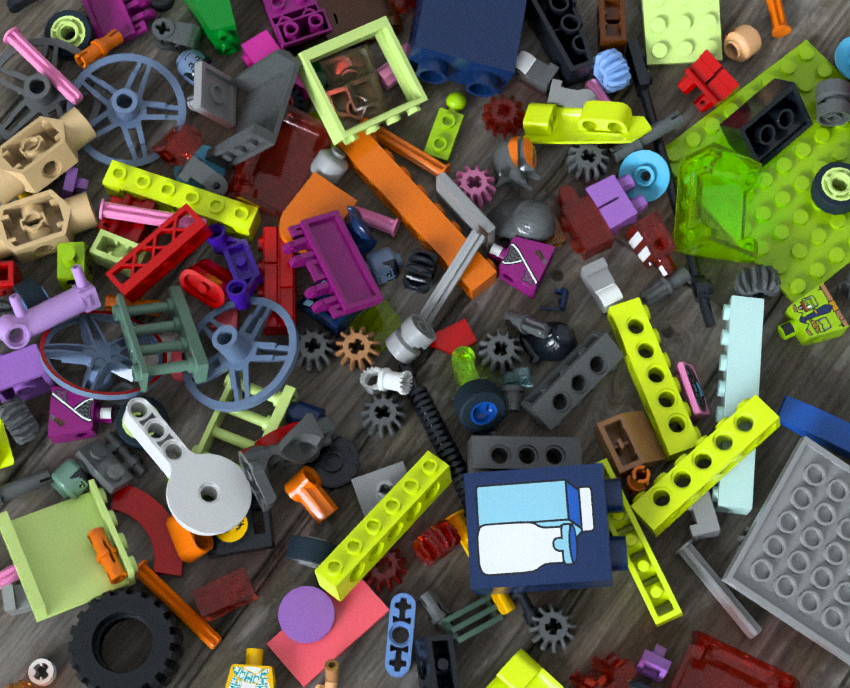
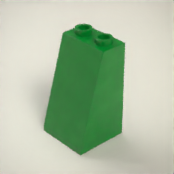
M183 0L198 26L202 28L203 34L217 56L232 55L242 50L230 0Z

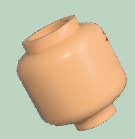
M739 25L725 36L723 41L724 52L734 61L744 62L761 48L762 42L759 32L750 25Z

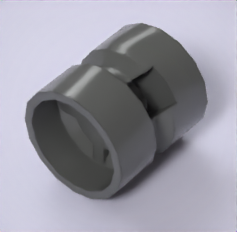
M832 78L820 81L816 85V102L818 103L816 105L817 123L824 126H840L850 121L849 82L843 79Z

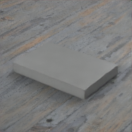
M442 172L436 177V199L468 234L472 230H477L486 237L481 248L486 253H489L495 241L496 226L446 172Z

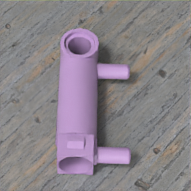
M76 264L71 268L76 284L71 286V289L25 310L19 294L10 295L9 301L15 315L5 314L0 317V339L9 348H23L28 344L30 338L83 312L88 313L101 307L97 291L86 280L81 265Z

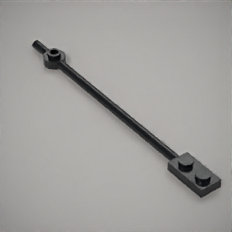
M637 39L628 40L625 49L627 64L630 68L629 71L636 95L641 99L646 120L652 125L658 121L649 92V85H652V75L650 70H646L644 64L646 62L644 48L639 47ZM661 137L655 140L653 144L656 153L661 155L669 166L670 183L667 193L692 277L693 296L696 302L699 303L705 327H713L716 325L709 301L710 295L713 294L712 282L701 273L665 144Z

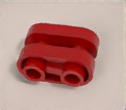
M202 259L181 272L179 278L181 287L206 305L218 308L230 300L226 292V286L233 280L232 274L209 259Z

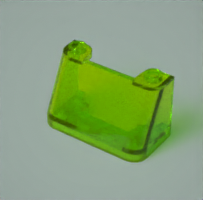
M715 142L685 157L678 171L674 249L685 255L738 263H749L757 260L758 242L751 237L744 238L746 194L761 184L762 163Z

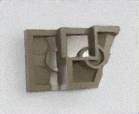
M367 44L321 59L319 63L329 85L325 92L338 117L345 118L350 116L357 120H363L365 117L371 119L388 111L380 79Z

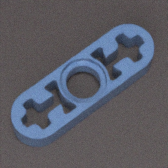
M407 593L397 594L393 597L390 604L385 667L389 675L395 678L406 676L411 668L416 603L414 598ZM401 600H406L407 605L412 606L411 609L405 611V620L411 619L410 624L403 621L393 623L394 618L400 620V610L395 608V606L401 604ZM399 627L405 628L409 632V638L404 643H397L392 638L393 631ZM391 646L397 649L408 648V653L402 651L401 654L402 662L406 663V667H401L399 672H396L394 666L390 665V661L396 660V650L390 651Z

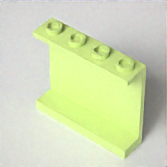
M94 479L88 481L90 492L82 494L76 499H68L14 520H10L7 511L0 513L1 534L37 622L88 603L93 598L103 597L102 593L109 590L116 592L119 588H126L136 584L135 573L138 572V566L133 555L128 557L125 551L128 548L123 532L117 533L115 526L118 525L114 511L107 510L105 503H108L105 491L103 487H97ZM97 527L104 528L111 545L117 548L118 558L128 574L127 578L120 583L111 584L102 564H98L95 559L97 554L87 535Z

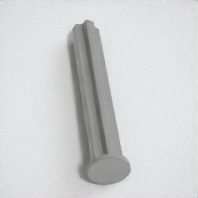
M477 230L471 231L419 314L432 328L434 326L432 324L486 238Z
M689 540L675 554H679L744 634L749 639L757 636L762 631V627L692 544L693 540Z

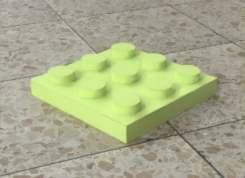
M641 0L644 50L646 55L645 66L695 63L706 49L718 62L723 60L719 0Z

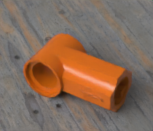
M304 466L284 484V488L291 499L301 502L317 523L321 524L339 508L320 486L321 479L318 473L311 467Z

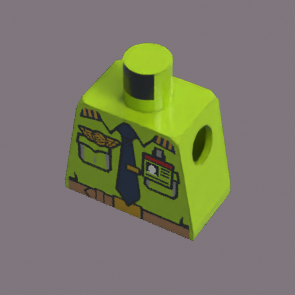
M85 242L59 243L57 246V277L63 292L71 289L72 284L75 282L71 268L76 264L82 266L86 280L93 285V258L89 253L90 247Z
M822 283L788 307L784 314L787 322L777 326V330L783 340L796 335L800 344L807 346L840 337L845 333L849 325L826 286Z

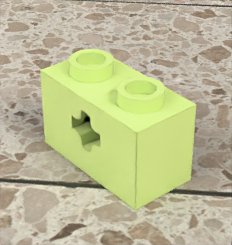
M100 229L89 253L96 264L111 269L133 250L138 243ZM143 251L138 257V264H146L150 261L151 252ZM123 269L119 272L131 277V269Z

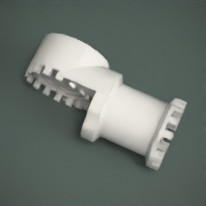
M371 366L370 369L368 367L366 371L363 370L364 373H361L360 383L367 393L371 395L387 392L388 390L399 391L401 395H407L411 391L410 387L412 385L410 383H413V380H411L413 376H411L412 373L410 371L401 373L391 371L387 367L379 368L375 366L374 368ZM378 376L377 384L373 386L367 385L370 378Z

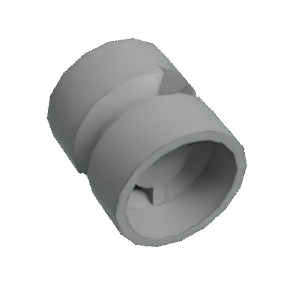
M411 314L401 324V329H396L386 338L385 344L397 360L409 365L421 354L420 348L427 349L437 337L429 323L419 315Z

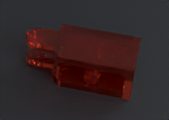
M563 185L559 189L557 199L561 208L558 222L563 232H568L570 235V243L576 254L580 253L583 260H586L612 248L614 236L592 198L586 196L579 198L572 186Z

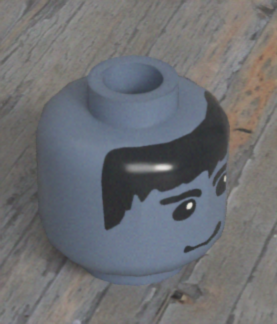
M198 49L185 50L176 60L177 74L194 86L195 63L203 60L213 67L214 63L211 58Z
M384 247L371 251L366 255L365 263L377 285L399 278V269L403 268L399 252L394 254L390 247Z

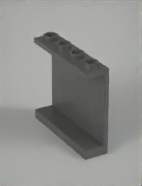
M277 49L231 79L230 84L247 92L233 136L208 149L205 160L228 170L275 145L301 60L293 57L289 51Z

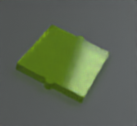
M385 299L381 304L356 317L348 328L350 329L351 326H354L358 333L361 326H365L366 334L373 331L375 333L373 340H379L380 346L375 348V350L382 353L388 349L385 344L386 338L396 329H401L402 322L400 321V315L395 314Z

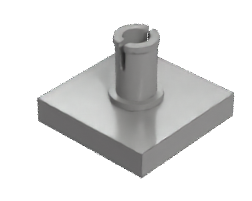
M203 60L195 63L194 95L187 97V100H191L187 101L188 107L192 111H196L226 128L236 126L237 87L230 84L232 77Z
M403 461L351 479L364 518L407 473Z

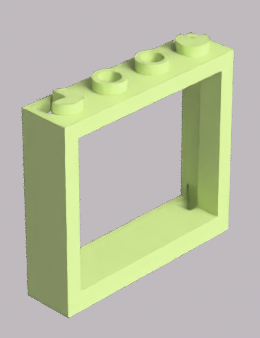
M386 16L304 50L295 57L301 60L298 75L334 145L341 142L348 145L358 140V134L365 132L366 136L379 130V125L384 122L389 126L401 119L400 115L403 113H407L408 116L420 111V105L428 100ZM375 36L408 102L345 130L311 63Z

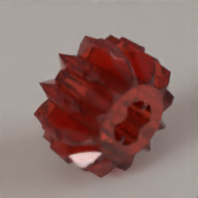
M502 93L500 100L492 96L490 104L485 103L482 121L485 123L486 131L493 130L492 135L494 137L499 133H502L503 138L507 137V133L515 136L517 129L523 128V120L526 113L525 110H522L521 101L515 102L513 95L509 99H505Z
M442 520L418 536L417 540L413 543V549L420 561L426 566H431L455 550L460 545L461 537L454 525H451L448 520Z
M390 548L363 577H370L366 582L368 587L373 586L377 582L378 592L382 591L383 584H387L388 590L393 591L392 581L398 585L403 583V580L398 575H407V569L401 567L407 563L406 557L398 558L401 554L399 548L395 549L392 553H390ZM383 562H387L388 568L391 567V569H386L385 573H380L377 566H382Z

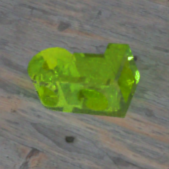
M459 346L452 352V369L459 388L466 382L474 379L488 380L487 376L479 378L475 367V353L471 348Z

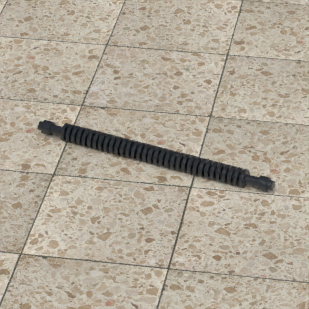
M400 363L398 365V372L410 371L412 373L411 376H413L411 379L413 383H410L412 385L410 387L411 392L407 397L414 407L413 409L417 413L416 415L420 419L430 442L433 443L432 446L436 449L435 452L439 455L438 458L450 466L452 485L455 486V491L459 492L457 495L461 499L462 504L465 505L464 508L466 510L464 473H468V468L465 466L466 463L462 459L463 457L459 453L460 451L456 447L455 441H452L453 438L449 435L450 432L446 429L447 426L443 422L444 420L440 416L441 414L437 410L427 387H420L415 376L417 374L412 364ZM530 592L514 593L511 595L512 601L518 600L524 611L522 615L527 625H539V623L531 620L533 615L540 618L542 616L538 612V608L533 606L527 594Z

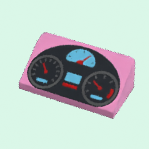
M679 362L674 373L680 383L683 399L690 407V419L693 421L709 416L710 411L694 366L685 362Z

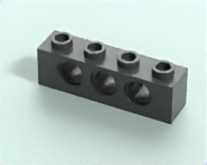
M592 330L520 405L539 428L549 431L556 429L563 423L564 417L571 410L578 408L582 403V399L600 385L601 379L618 367L619 361L625 355L607 332ZM594 358V365L591 368L590 362ZM576 377V383L572 387V380ZM557 395L558 401L554 406L553 399Z
M472 435L466 443L468 473L582 464L581 437ZM491 454H499L503 459V463L498 464L494 462ZM519 454L527 455L530 464L521 462ZM546 454L553 455L556 458L557 464L549 463L546 459Z

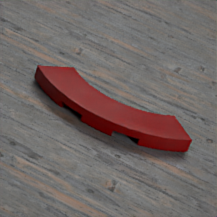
M128 485L114 493L110 509L131 517L147 532L154 550L153 571L156 574L182 578L184 561L178 556L166 525L167 518L170 515L154 498L138 488Z

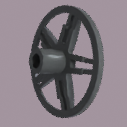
M34 38L27 40L34 47L44 46L42 55L47 60L50 46H53L51 64L55 68H57L58 48L64 49L73 55L81 52L76 46L60 39ZM13 46L0 56V72L24 82V88L22 89L1 77L0 83L23 95L24 99L9 114L10 117L3 125L0 123V135L6 141L13 137V134L39 112L44 117L51 118L49 114L57 111L60 118L64 113L59 103L60 101L67 100L50 83L47 77L38 70L36 74L26 76L14 70L11 71L3 68L2 66L12 56L19 53ZM97 70L92 73V75L101 80ZM85 80L88 85L94 86V89L103 96V89L92 81ZM88 90L80 91L83 96L91 94ZM96 97L91 114L87 119L88 122L99 116L102 110L103 103ZM29 108L31 112L8 132L7 129Z

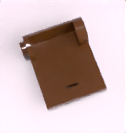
M317 0L319 8H324L333 29L332 34L326 35L327 41L384 16L387 17L396 36L403 32V25L395 0ZM373 36L357 44L373 42L377 40L375 36Z

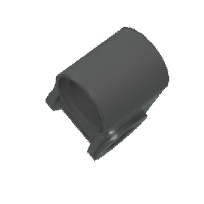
M160 18L154 21L152 25L155 44L162 50L182 53L185 50L189 51L199 47L203 30L196 24Z

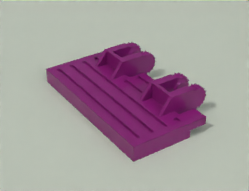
M82 0L97 39L105 36L113 29H117V32L119 31L122 34L124 42L111 51L148 32L147 23L157 17L155 9L145 10V8L151 5V0Z
M338 210L301 220L300 224L288 228L292 239L304 237L283 245L282 250L284 254L288 255L305 249L307 251L290 259L289 264L291 268L295 269L306 265L315 283L326 280V282L307 288L304 292L307 299H313L326 294L330 296L312 304L311 308L314 313L329 310L332 318L335 319L382 303L384 298Z

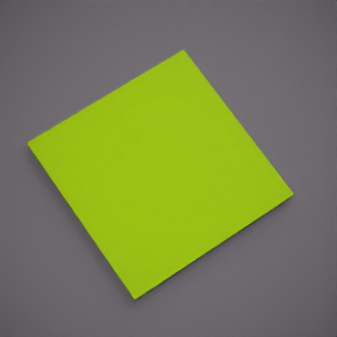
M807 39L665 147L674 178L757 266L761 264L765 266L770 265L778 271L781 281L780 291L792 303L818 285L827 282L850 263V211L840 215L825 213L816 206L810 191L813 179L823 166L832 162L850 164V121L840 126H824L817 123L816 105L818 103L816 102V85L820 81L832 78L849 81ZM774 78L795 82L813 125L757 171L728 144L719 124ZM833 186L835 190L842 191L840 187Z

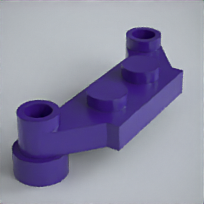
M212 224L208 227L213 235L207 239V242L213 247L216 254H224L233 280L226 286V292L238 310H245L251 305L250 299L258 283L263 282L247 239L240 240L229 236L222 224Z

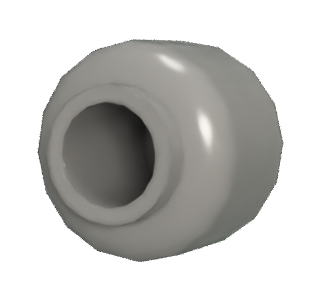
M337 147L332 149L322 148L310 165L312 174L316 172L332 184L337 185L349 167L345 159L346 154Z

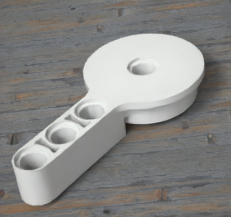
M141 397L131 399L126 406L123 417L124 424L169 478L166 488V500L169 510L176 521L186 530L203 536L222 534L239 525L245 518L252 499L250 483L247 481L243 470L233 461L223 456L191 452L146 399ZM132 412H140L143 417H135L132 415ZM155 432L158 433L161 437L153 438L149 435V433ZM173 453L177 455L178 459H170L166 454ZM201 494L211 496L214 501L207 502L203 500Z

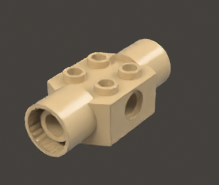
M73 107L58 119L39 116L0 146V202L3 205L10 203L24 191L37 194L79 162L78 150L96 138L97 134L78 109Z
M52 189L1 205L0 259L13 255L23 264L56 253L59 243L74 242L75 234L97 227L99 223L88 193L83 192L62 199Z

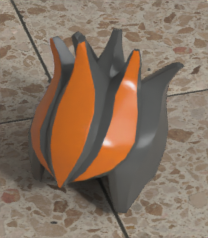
M524 136L499 139L491 161L497 176L496 189L508 183L517 197L520 196V186L532 191L533 188L528 185L529 178L541 180V177L535 172L537 154L534 145L529 138Z

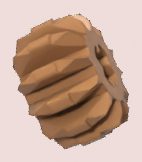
M351 326V334L348 336L346 332L342 331L340 334L344 341L337 340L335 342L337 347L342 348L337 350L335 355L336 357H343L340 361L343 367L349 364L350 371L354 372L357 364H359L363 372V370H366L364 363L368 362L370 366L375 365L371 356L380 357V352L375 350V348L380 346L379 340H373L375 337L373 331L366 334L365 326H361L358 333L355 327ZM360 343L364 350H359L355 354L352 347H357Z

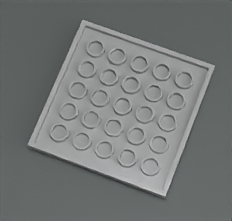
M803 436L799 439L721 580L848 665H850V465L807 436Z

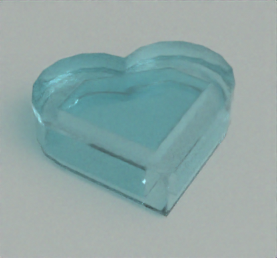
M517 368L512 372H506L502 375V385L533 387L534 375L531 368Z

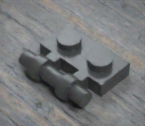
M110 431L104 437L109 443L108 446H105L100 439H97L78 449L75 457L109 495H112L132 483L134 479L130 474L132 471L139 477H142L148 470L142 464L143 460L126 447L127 444L121 437H117L113 431ZM119 454L125 462L121 464L114 455Z

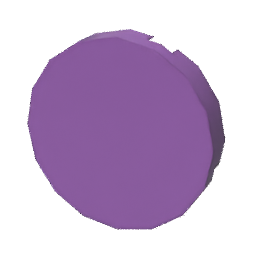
M301 586L291 590L283 598L279 606L278 620L282 631L291 640L300 644L313 643L322 640L330 633L335 623V609L331 598L323 590L314 586Z

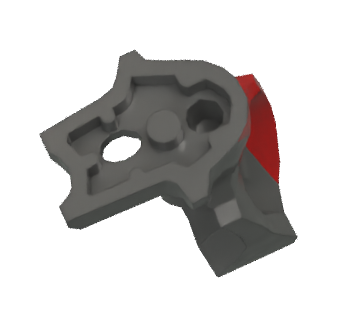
M307 413L301 421L280 427L258 439L254 446L238 451L241 468L247 481L250 483L251 491L254 493L264 513L269 511L277 500L270 484L268 468L273 466L274 469L292 464L311 463L319 457L321 448L331 444L330 435L335 430L328 415L315 420L312 413Z

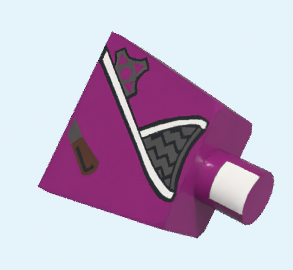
M516 236L513 237L508 249L494 243L488 258L500 262L498 268V277L529 298L534 299L554 257L555 247Z
M51 386L48 437L54 444L97 437L99 423H113V407H100L99 399L84 397L63 387Z

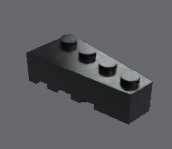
M527 0L525 16L551 63L560 67L558 76L565 88L588 80L594 62L587 36L584 35L582 28L583 21L578 13L577 0Z

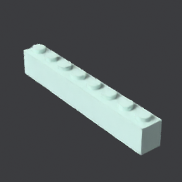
M732 295L728 304L723 305L722 320H726V329H722L720 344L725 345L724 355L721 354L719 359V370L723 371V379L718 381L717 396L721 397V406L716 408L715 422H719L726 416L728 418L736 412V407L744 399H751L755 394L759 397L764 299ZM744 422L739 425L738 429L748 431L753 425ZM722 441L717 447L721 450H727L732 446V443ZM756 448L711 488L710 496L714 503L715 511L748 515L752 510Z

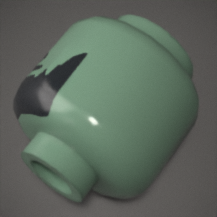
M70 458L64 461L52 473L53 482L51 485L65 500L68 497L76 499L89 488L88 481L92 478L89 475L90 472L80 461L76 462Z

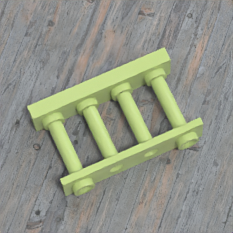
M228 372L224 380L225 389L219 400L222 402H232L234 398ZM240 372L241 390L245 392L242 379L243 372ZM250 382V394L255 395L264 389V387ZM285 385L283 392L279 391L267 399V401L272 402L273 406H275L272 416L268 415L265 417L249 410L238 412L215 410L199 445L195 444L191 452L196 454H212L209 453V449L215 438L242 449L254 446L256 441L220 428L226 413L262 427L264 431L263 436L285 426L288 407L292 401L296 402L298 398L296 388Z

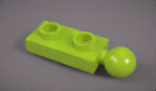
M457 91L447 96L446 105L448 110L439 108L424 152L445 164L449 162L464 121V115L458 112L465 108L466 97Z

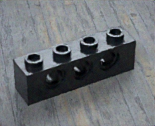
M453 634L425 636L414 641L419 688H460Z

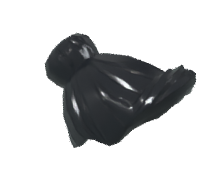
M549 321L545 322L551 327V332L548 333L547 338L542 339L532 334L524 335L520 333V343L531 357L529 363L536 365L542 360H564L577 346V339L573 328L563 322Z

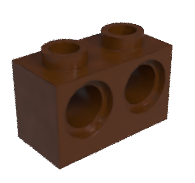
M598 0L596 11L598 53L615 48L624 55L627 41L625 0Z

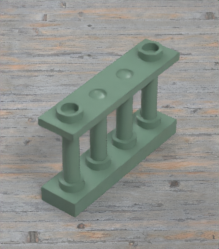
M180 285L171 286L169 298H165V301L126 306L123 294H117L116 305H112V315L114 321L119 322L133 364L131 366L134 382L138 381L141 392L147 391L148 377L188 371V373L193 374L196 384L207 382L209 363ZM167 312V314L172 315V320L134 326L130 318L131 316ZM170 331L179 335V340L139 345L137 336ZM181 351V353L186 355V360L146 366L143 357Z

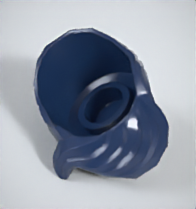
M347 206L350 216L345 221V224L361 254L371 251L377 245V239L373 237L358 209L353 206Z

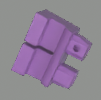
M613 174L586 188V199L597 217L599 216V220L610 238L618 234L619 230L628 224L636 223L637 216L648 209V204L643 195L640 194L631 200L626 195L636 187L630 174L617 179Z

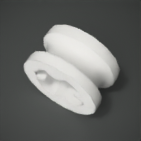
M41 658L31 663L28 675L35 684L47 686L54 682L57 676V669L54 663ZM48 665L46 672L49 675L47 678L40 677V680H38V667L45 668Z

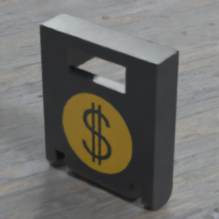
M252 493L250 508L242 522L228 532L212 535L213 547L217 546V549L207 552L208 558L274 549L275 540L271 509L265 513L263 512L265 533L255 534L253 509L255 511H261L262 509L254 493Z

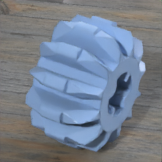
M612 48L604 50L593 57V75L605 92L608 94L617 92L630 84V68L627 66L621 52Z

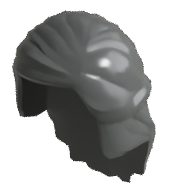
M508 199L500 202L497 207L487 214V218L496 226L495 235L509 238L511 241L513 237L517 236L536 242H543L553 236L556 228L555 213L552 207L535 199Z

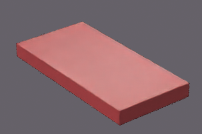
M363 579L341 602L325 591L331 598L335 609V623L330 633L322 640L300 644L291 640L281 630L267 643L268 647L304 688L325 670L326 661L336 660L390 612V609Z

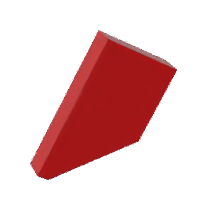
M463 319L436 332L437 338L429 347L455 355L468 349V347L476 345L477 340L466 319Z

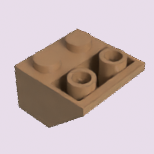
M644 410L620 413L596 423L593 433L616 478L624 479L628 475L631 476L630 472L636 466L644 465L645 470L667 460Z

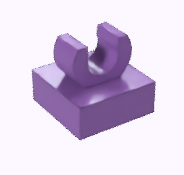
M71 167L66 171L60 193L62 199L71 197L73 192L80 194L87 191L89 180L76 178L78 168Z
M656 644L652 652L645 649L634 671L661 683L672 661L664 658L667 648Z

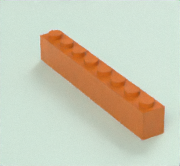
M365 132L358 134V140L348 145H345L344 142L337 144V148L346 154L345 159L349 167L396 218H401L402 225L425 249L437 253L438 264L447 271L466 241L460 226L454 220L449 221L441 205L437 202L433 203L428 198L425 188L421 184L416 185L411 180L412 177L404 166H398L394 161L393 154L387 148L383 149L378 144V139L374 133L366 136ZM480 250L477 251L457 283L471 300L475 299L496 282L497 267L491 259H485L479 253Z

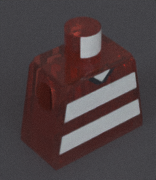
M657 211L634 223L624 235L647 269L657 265L664 277L678 269L670 257L677 250V246Z

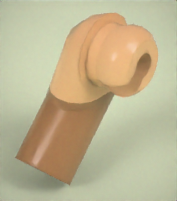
M331 659L325 662V684H317L315 688H337L340 680L338 661Z

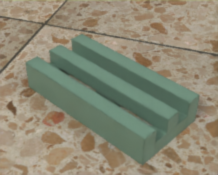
M486 595L441 621L446 632L453 634L455 646L504 619L501 614L498 615L496 612L498 608L495 604L492 605L490 595ZM482 605L485 606V610L452 627L451 622ZM488 614L492 618L460 637L456 633Z

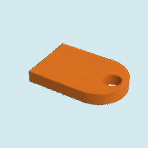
M314 172L283 211L279 222L280 237L285 244L293 241L288 231L290 226L300 224L301 220L335 210L339 211L343 221H345L350 214L347 206L355 207L358 201ZM306 249L299 251V253L307 252Z

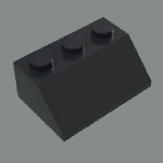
M774 78L719 125L728 144L750 166L759 171L812 126L813 123L795 82Z

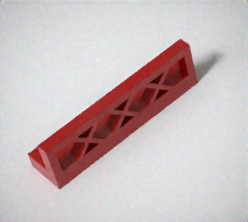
M186 203L105 274L133 304L212 236L213 233L207 224ZM187 213L195 220L188 228H179V220ZM163 234H172V241L167 246H158L159 238ZM143 251H152L150 261L146 264H138V257ZM123 269H131V277L121 284L115 276Z

